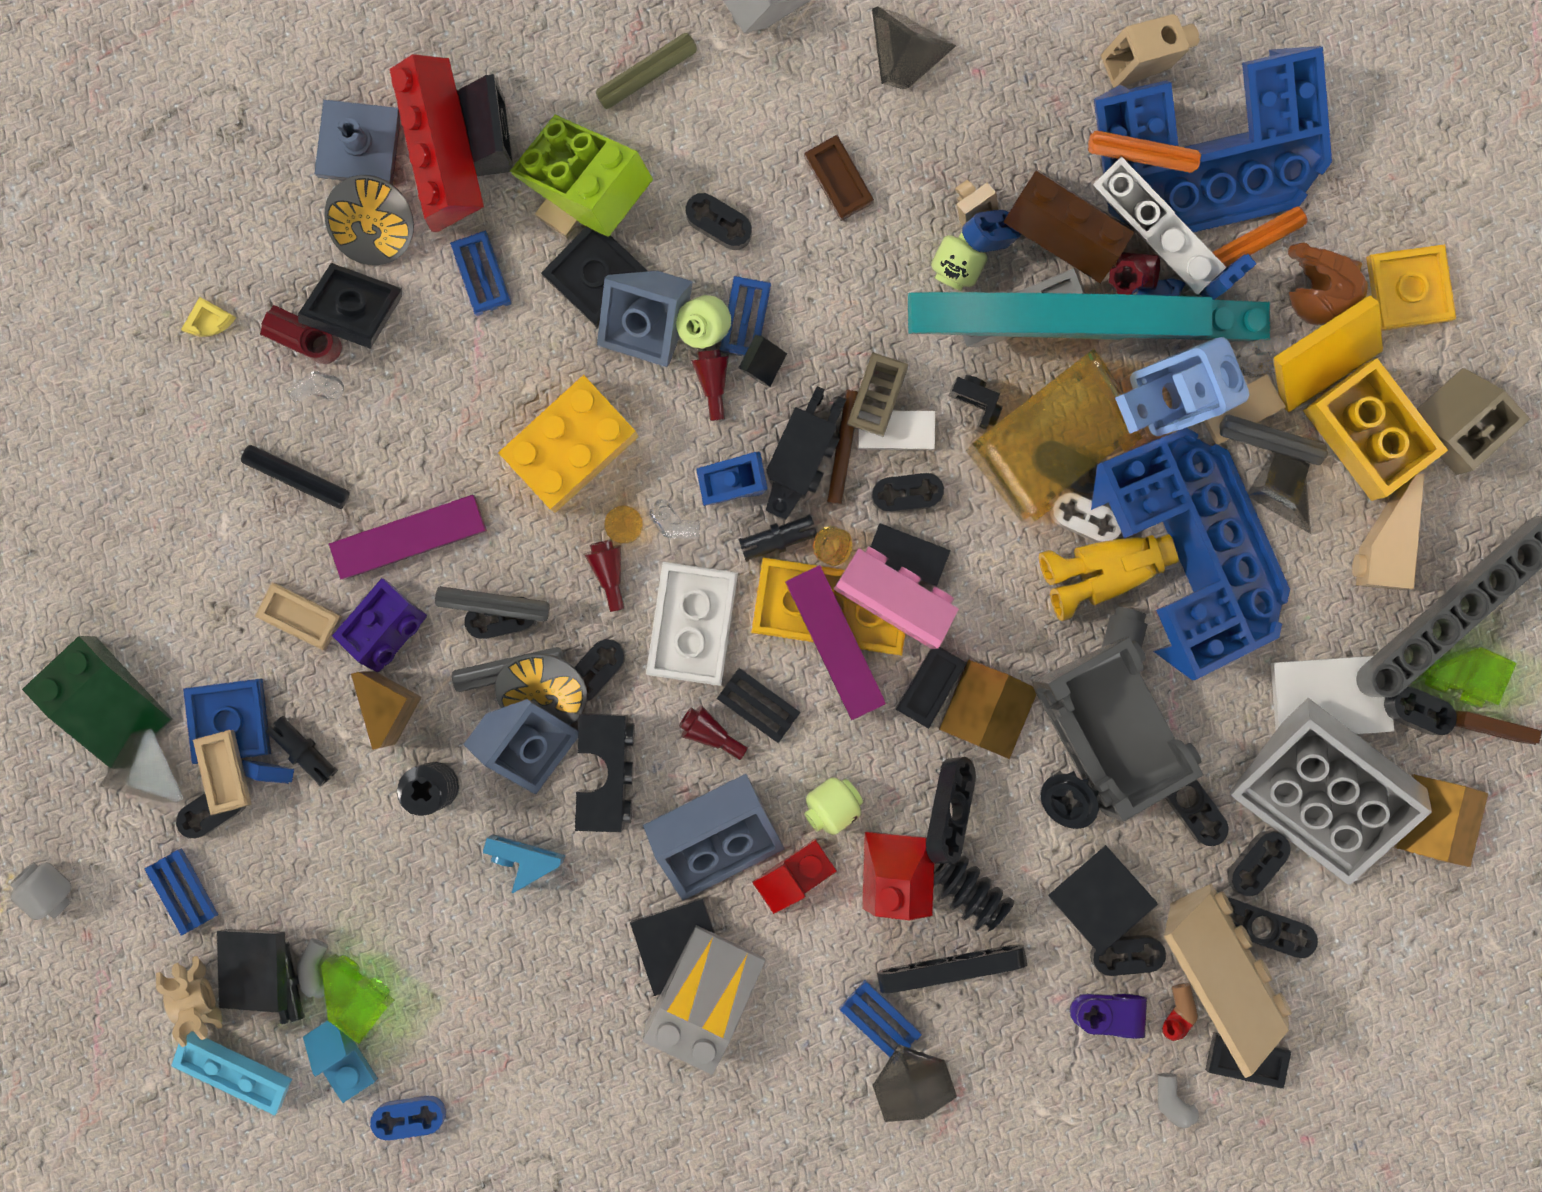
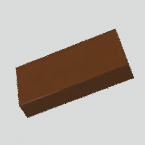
M838 135L804 153V158L840 221L874 203L871 193Z
M1456 711L1457 721L1455 727L1522 744L1536 745V743H1540L1542 730L1468 711Z

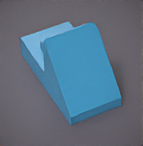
M493 834L487 837L483 849L484 854L492 856L491 862L507 867H513L514 862L519 863L512 893L558 868L565 859L564 854Z
M337 1014L303 1036L313 1075L316 1077L323 1072L342 1103L378 1079Z

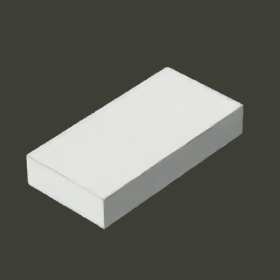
M893 410L884 437L858 429V449L934 450L935 411ZM860 411L859 418L880 424L882 418L864 411Z

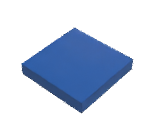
M263 679L183 688L192 764H198L193 743L194 739L227 730H234L241 758L272 754L270 736L266 734L268 719Z

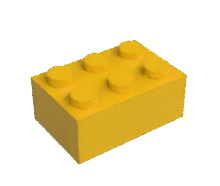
M1378 358L1360 366L1302 410L1371 501L1389 496L1448 451Z
M583 374L498 453L544 504L556 513L639 436L633 427Z

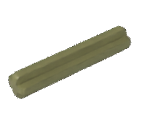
M683 33L596 90V96L605 109L613 107L696 53L697 46L688 33Z

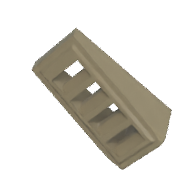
M872 352L847 425L884 437L908 370L907 363ZM875 370L896 377L894 383L875 377ZM870 384L891 390L890 395L887 396L869 390ZM868 397L886 403L885 410L865 404V398ZM860 411L882 417L880 424L859 418Z

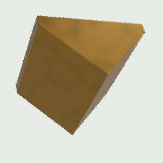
M968 659L939 730L1010 759L1037 694L1033 686L1011 675Z
M375 671L352 673L351 677L372 750L395 745L422 697Z
M1412 774L1411 777L1428 789L1432 813L1394 845V848L1471 867L1488 793Z

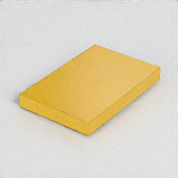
M1371 295L1367 296L1273 358L1278 393L1286 406L1284 409L1288 413L1383 352L1380 305Z

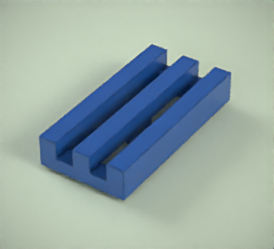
M485 230L450 242L474 314L479 316L484 314L483 312L493 311L498 309L497 307L511 305L512 302L487 231ZM482 241L500 297L494 298L475 243ZM466 246L469 248L486 298V302L483 303L479 302L461 249Z
M1249 254L1242 255L1214 278L1201 291L1200 295L1202 297H1212V300H1215L1230 289L1235 282L1240 280L1257 263Z
M734 276L728 304L731 314V327L728 334L721 341L720 351L722 353L745 356L749 348L744 347L755 289L762 290L753 338L755 334L762 336L771 283ZM740 286L747 287L737 345L729 343Z
M182 848L144 868L181 936L219 915ZM175 861L204 915L199 916L189 898V894L173 869L172 862ZM160 869H162L164 874L166 875L180 903L182 904L185 912L187 913L191 921L190 923L185 917L182 909L180 908L177 900L175 899L172 891L170 890L166 880L164 879Z
M866 980L839 1007L840 1011L895 1063L901 1058L904 1051L907 1052L911 1044L922 1035L908 1019ZM865 992L909 1033L905 1038L861 998ZM854 1004L861 1008L898 1044L895 1049L851 1008Z

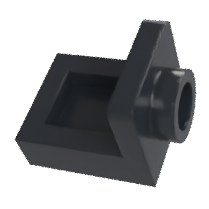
M965 375L964 379L957 377L948 396L983 410L975 431L983 433L988 425L995 427L1003 407L997 404L1000 393L985 388L987 383L971 375Z

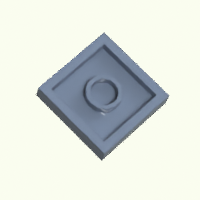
M323 99L314 174L318 178L341 181L356 175H371L382 178L393 185L401 121L399 109L396 107Z

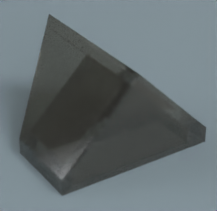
M879 6L872 8L881 84L900 89L909 88L956 47L955 44L900 13Z
M1272 452L1248 492L1249 498L1311 534L1306 480L1310 464Z
M152 729L138 730L129 736L99 786L162 803L178 802L184 799Z
M902 1045L897 1046L876 1081L872 1083L885 1122L925 1119L957 1098L944 1059H939Z

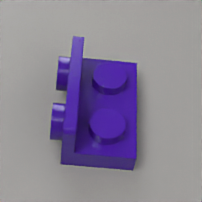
M381 578L332 636L358 663L378 673L394 659L395 654L404 643L419 630L420 625L427 618V614L407 600L390 582Z

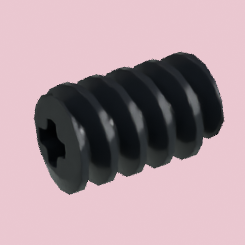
M430 762L415 766L406 771L400 778L397 787L398 800L401 806L410 814L418 816L430 815L452 804L458 795L459 780L454 770L444 763ZM428 781L432 785V787L429 789V794L425 790L429 786Z
M965 855L961 856L956 863L940 864L934 871V887L939 884L943 886L939 898L944 899L952 894L954 896L950 906L952 910L964 905L966 908L961 917L964 921L975 915L977 917L973 926L975 931L987 926L989 932L997 927L1010 912L1015 901L1010 897L1001 900L1003 890L999 887L989 890L992 884V880L989 877H982L978 880L980 869L977 866L966 870L969 859Z

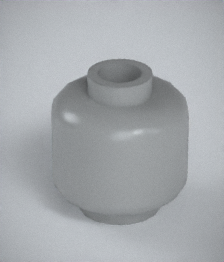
M34 862L31 863L10 884L14 888L11 893V900L33 920H40L48 914L54 919L71 903L66 897L71 891V882L48 862L36 865Z

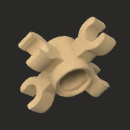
M198 956L192 958L193 965L188 971L184 966L175 963L172 967L174 978H166L161 972L156 973V990L163 994L166 1014L170 1021L175 1024L172 1035L181 1047L187 1045L186 1038L191 1031L195 1032L201 1040L206 1039L208 1029L204 1023H212L217 1029L222 1028V1012L216 1007L213 989L209 981L204 978L206 967Z

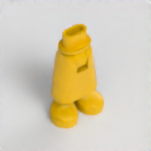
M1170 534L1155 538L1153 535L1146 536V538H1123L1077 547L1074 549L1075 558H1063L1052 550L1039 553L1040 568L1043 577L1049 585L1061 583L1077 575H1080L1082 581L1051 589V603L1060 621L1071 619L1078 604L1087 598L1093 606L1143 584L1156 574L1164 573L1165 567L1179 562Z

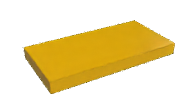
M763 557L751 633L813 642L785 581L816 567V565ZM821 566L860 650L902 656L905 633L833 590L845 570Z

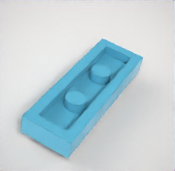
M193 1031L187 1035L186 1046L181 1047L178 1044L171 1067L274 1116L282 1107L292 1081L291 1078L207 1038L201 1040Z

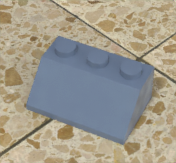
M747 774L731 780L643 825L655 859L682 901L785 850Z

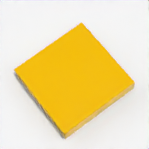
M1445 244L1371 254L1366 257L1371 294L1380 305L1381 331L1450 322L1456 319Z

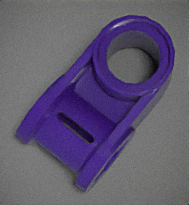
M1087 993L1075 997L1070 1005L1071 1019L1089 1034L1113 1035L1132 1039L1145 1038L1147 997L1133 994L1102 995ZM1093 1007L1098 1011L1097 1015H1092L1090 1021L1083 1017L1084 1012H1091Z

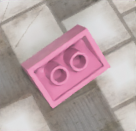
M868 547L866 552L858 549L833 590L930 649H938L959 610L951 604L954 598L937 587H934L932 592L920 586L918 583L921 578L904 567H901L899 572L887 566L885 563L888 558L875 549Z

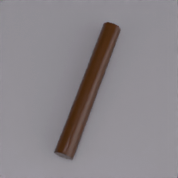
M846 390L845 399L847 400L842 411L838 434L840 440L835 451L827 503L842 505L855 427L849 426L847 423L858 391Z

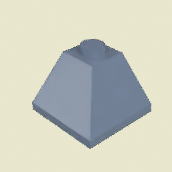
M660 271L607 275L604 280L597 346L668 367L679 340L676 329L679 309L686 302L690 301L693 281Z
M526 699L486 713L463 745L487 768L537 794L577 740L578 730Z

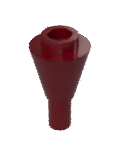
M720 349L698 352V360H691L704 395L707 396L710 421L725 419L722 394H724L729 356L721 357Z
M612 540L590 544L591 551L585 553L584 556L601 587L605 590L610 612L624 609L619 584H621V545L613 546Z
M700 705L696 710L691 707L679 724V727L683 729L682 738L713 748H721L738 760L743 758L748 747L730 737L728 732L703 705Z

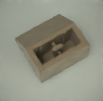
M1466 368L1460 369L1417 408L1418 412L1448 451L1440 456V458L1455 475L1474 471L1531 420L1505 390Z

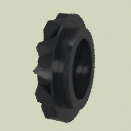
M1058 771L1044 782L1041 788V802L1047 814L1055 822L1067 828L1081 829L1092 824L1097 818V814L1102 806L1097 801L1099 791L1091 789L1088 785L1089 778L1081 780L1076 777L1075 771L1068 774ZM1069 791L1073 793V798L1078 801L1073 809L1072 804H1070V798L1065 796Z

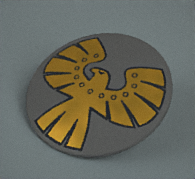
M371 175L352 176L336 185L327 198L324 217L328 234L336 247L350 259L366 265H384L399 258L409 247L414 233L413 214L403 194L388 181Z
M531 653L516 657L501 669L496 679L495 695L501 708L528 699L570 725L579 718V714H582L586 706L587 689L582 676L568 662L553 655Z

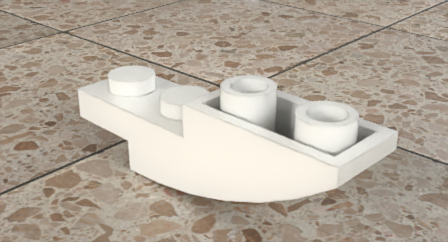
M1122 156L1093 184L1116 212L1195 294L1198 295L1226 268Z

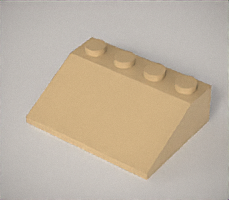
M1211 883L1170 903L1164 938L1243 1076L1247 1078L1254 1074L1289 1031L1288 1016L1292 1012L1283 994H1275L1269 982L1272 981V976L1262 959L1256 961L1249 948L1253 944L1246 929L1242 925L1235 926L1230 916L1233 913V908L1223 891L1217 893Z

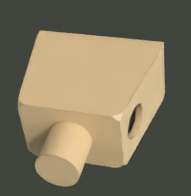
M1175 14L1125 27L1101 54L1113 88L1120 84L1123 86L1132 84L1172 68L1189 51V48L1199 44V32L1192 23L1181 26L1179 18Z

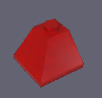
M865 832L862 909L876 917L908 921L933 916L934 863L929 859L926 851L927 837Z

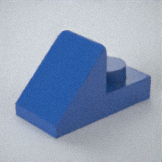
M753 452L696 468L703 506L715 505L741 497L760 496L768 490L760 452Z

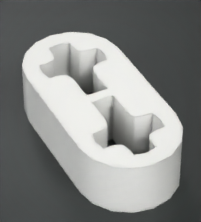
M1066 493L1056 498L1051 505V518L1057 525L1098 543L1114 540L1121 533L1112 509L1102 505L1091 510L1092 500L1075 493ZM1073 501L1075 503L1073 509L1084 514L1083 519L1072 516L1068 520L1063 519L1064 512L1059 509L1060 504L1066 505ZM1105 516L1110 518L1108 525L1113 527L1112 532H1105L1102 536L1099 535V527L1088 522L1090 517L1095 520H1101Z

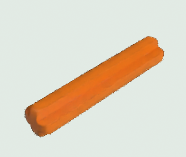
M1098 130L1091 133L1088 140V151L1091 154L1117 159L1122 156L1127 161L1189 173L1197 170L1200 165L1201 153L1194 149Z
M1296 206L1212 253L1227 268L1242 255L1249 254L1250 256L1307 224V216L1301 207Z

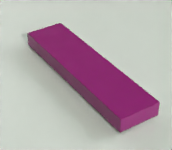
M470 495L337 540L328 545L340 580H346L487 532L476 497L475 495Z
M818 565L785 581L850 719L854 720L885 705L886 702L821 566Z

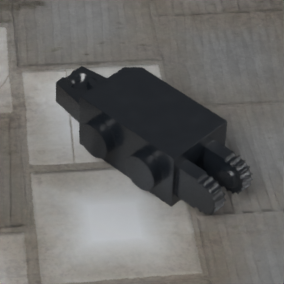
M818 386L805 411L797 407L794 408L766 469L769 482L773 485L765 511L783 520H787L800 498L805 499L808 491L816 493L824 475V472L818 470L824 456L832 458L840 440L839 437L834 435L837 428L835 424L847 399L838 396L830 409L831 413L828 420L821 419L815 416L814 413L824 398L825 389Z

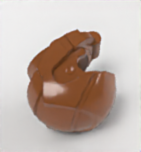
M1305 242L1293 244L1289 247V257L1299 262V266L1303 268L1304 275L1312 283L1311 289L1296 288L1295 292H1288L1293 310L1307 324L1324 325L1366 298L1368 283L1360 272L1362 262L1326 249L1310 247Z

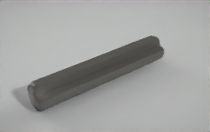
M1226 415L1219 426L1220 435L1311 464L1321 465L1328 456L1327 445L1236 416Z
M443 586L438 587L435 594V605L437 607L542 622L547 621L549 617L550 604L547 601Z
M559 647L533 652L553 655L564 660L563 652ZM519 656L454 670L452 672V683L456 692L496 684V679L501 669L509 661Z

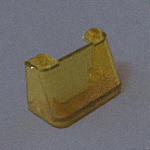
M1092 349L979 437L965 451L1019 520L1022 522L1031 517L1035 522L1053 508L1049 504L1050 500L1118 447H1121L1125 452L1143 437L1139 433L1140 430L1129 434L1115 397L1124 393L1103 359L1095 349Z

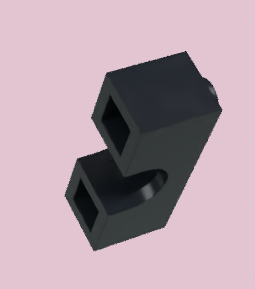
M579 714L578 753L595 754L603 759L608 769V777L605 784L599 789H580L576 792L575 831L622 832L625 823H631L632 800H625L626 784H633V762L627 761V746H634L635 724L628 723V715Z

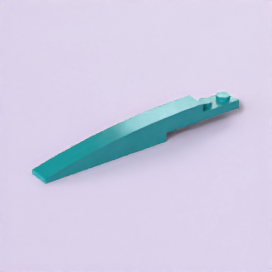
M908 293V334L1111 340L1126 338L1213 340L1224 337L1228 341L1263 342L1270 340V302L1212 300V297L1163 295Z

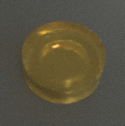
M622 505L613 508L607 514L604 527L607 535L613 541L619 544H630L640 537L643 531V520L634 508Z
M827 526L821 529L813 542V551L816 558L831 566H837L845 562L852 551L850 534L836 526Z

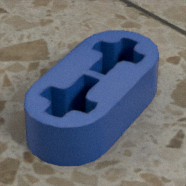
M1006 210L979 212L962 227V234L966 242L978 252L1006 249L1020 238L1022 234L1003 223L1009 214Z
M435 1096L388 1101L375 1110L370 1120V1127L377 1138L388 1141L435 1133L443 1124L446 1118V1108L444 1103ZM424 1106H428L430 1112H436L437 1114L431 1121V1124H427L425 1118L413 1119L412 1116L420 1114ZM386 1112H390L391 1118L404 1117V1120L397 1122L392 1130H389L388 1124H381L380 1122L386 1115Z

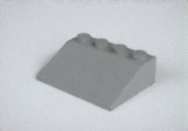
M1309 698L1281 723L1230 791V796L1348 885L1352 884L1432 813L1429 793L1426 787Z

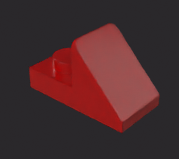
M813 839L756 878L752 883L773 914L805 898V893L836 873L837 870L817 840Z

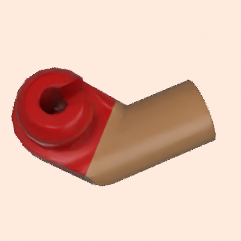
M1190 983L1172 986L1176 1006L1165 1019L1162 1026L1164 1036L1171 1041L1183 1039L1198 1019Z

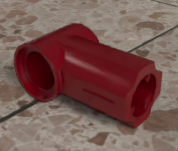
M1122 252L1117 260L1116 267L1110 269L1109 284L1115 287L1117 294L1132 295L1140 289L1155 290L1160 275V256Z
M273 305L266 312L261 323V336L305 355L320 364L332 363L339 357L342 347L338 337L298 323L297 315ZM327 336L328 344L325 350L320 353H314L313 342L316 338Z

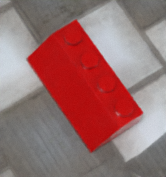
M412 54L389 70L424 219L431 232H439L482 209L484 204L450 60L443 57Z

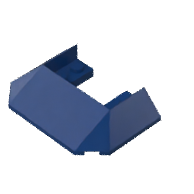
M1323 47L1269 49L1268 57L1242 62L1249 132L1185 146L1184 148L1198 150L1201 153L1199 168L1194 172L1189 173L1133 161H1127V163L1172 208L1175 214L1193 233L1291 210L1296 206H1300L1308 196L1306 192L1319 174L1323 175L1332 163ZM1166 80L1131 89L1120 84L1093 99L1098 131L1179 146L1171 82ZM1101 155L1103 174L1118 160L1117 158ZM1107 202L1108 213H1110L1112 216H1114L1115 218L1129 226V224Z
M1186 427L1097 465L1091 510L1109 503L1124 538L1163 522L1167 533L1173 539L1178 558L1193 590V593L1156 610L1170 644L1153 651L1193 681L1280 637L1282 623L1278 622L1282 605L1288 602L1290 588L1229 450L1218 444L1211 446L1198 439V433Z

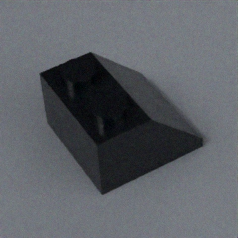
M494 74L485 75L457 90L477 176L507 173L513 167L505 97Z

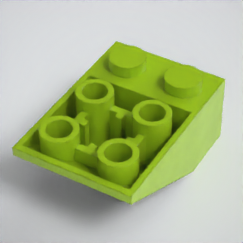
M556 114L510 170L513 176L544 198H547L579 223L607 237L611 235L653 181L651 174L636 150Z

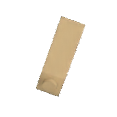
M1418 473L1395 490L1361 544L1359 554L1355 555L1352 564V574L1356 577V586L1392 590L1414 589L1424 474Z

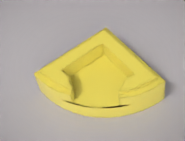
M199 297L181 330L198 337L213 336L226 330L236 317Z

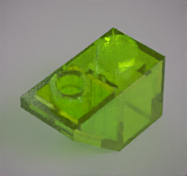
M1466 647L1440 657L1420 676L1426 678L1424 683L1426 686L1444 693L1451 689L1461 694L1460 701L1482 709L1484 704L1499 705L1517 663L1483 647Z
M333 954L321 965L328 1021L357 1044H360L373 1030L395 999L389 995L390 990L385 984L375 978L369 980L358 971L360 969L359 965L346 955L339 957L337 954Z

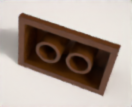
M1038 169L1032 175L1003 222L1100 284L1119 259L1134 234L1132 228Z

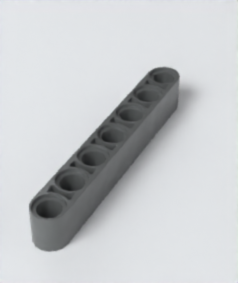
M1536 516L1526 521L1366 662L1357 673L1356 682L1359 690L1364 695L1370 697L1388 698L1400 694L1542 568V516ZM1519 548L1522 550L1524 554V561L1522 564L1519 562L1517 558ZM1491 573L1495 575L1497 582L1494 589L1489 583ZM1464 597L1469 603V609L1466 614L1461 609V601ZM1436 621L1441 627V634L1438 639L1433 634V625ZM1408 646L1413 651V659L1410 664L1406 662L1404 656L1405 649ZM1379 671H1382L1385 676V684L1382 689L1378 688L1376 684V676Z

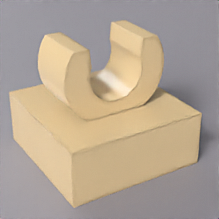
M969 180L955 188V191L960 195L957 198L958 203L956 206L962 226L979 212L999 210L997 194L988 182L977 190Z

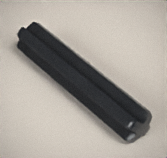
M248 445L241 456L243 464L338 509H342L348 501L350 495L348 490L253 445Z

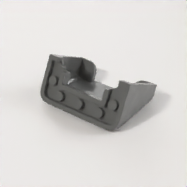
M1130 637L1116 640L1032 682L1042 706L1081 778H1089L1088 785L1091 789L1099 791L1097 801L1102 805L1100 810L1105 815L1122 822L1204 776L1198 765L1202 761L1196 748L1191 743L1184 744L1181 740L1175 739L1145 684L1140 672L1144 670L1142 662L1146 661V656L1138 642L1135 640L1131 641Z

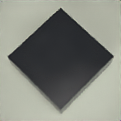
M755 334L738 368L759 383L771 387L787 353L765 337Z

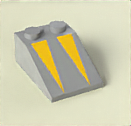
M696 925L645 1024L642 1042L713 1075L731 1041L765 963V958Z

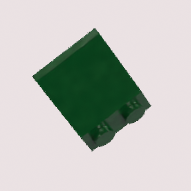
M78 636L22 688L25 694L50 720L114 772L122 768L173 720L96 636Z

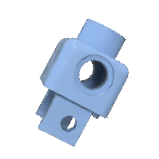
M1220 337L1161 359L1133 372L1130 376L1133 389L1115 397L1129 434L1148 426L1153 435L1161 436L1222 415L1246 402L1250 394L1229 341L1224 337ZM1163 387H1165L1171 395V408H1169L1166 405L1163 399Z

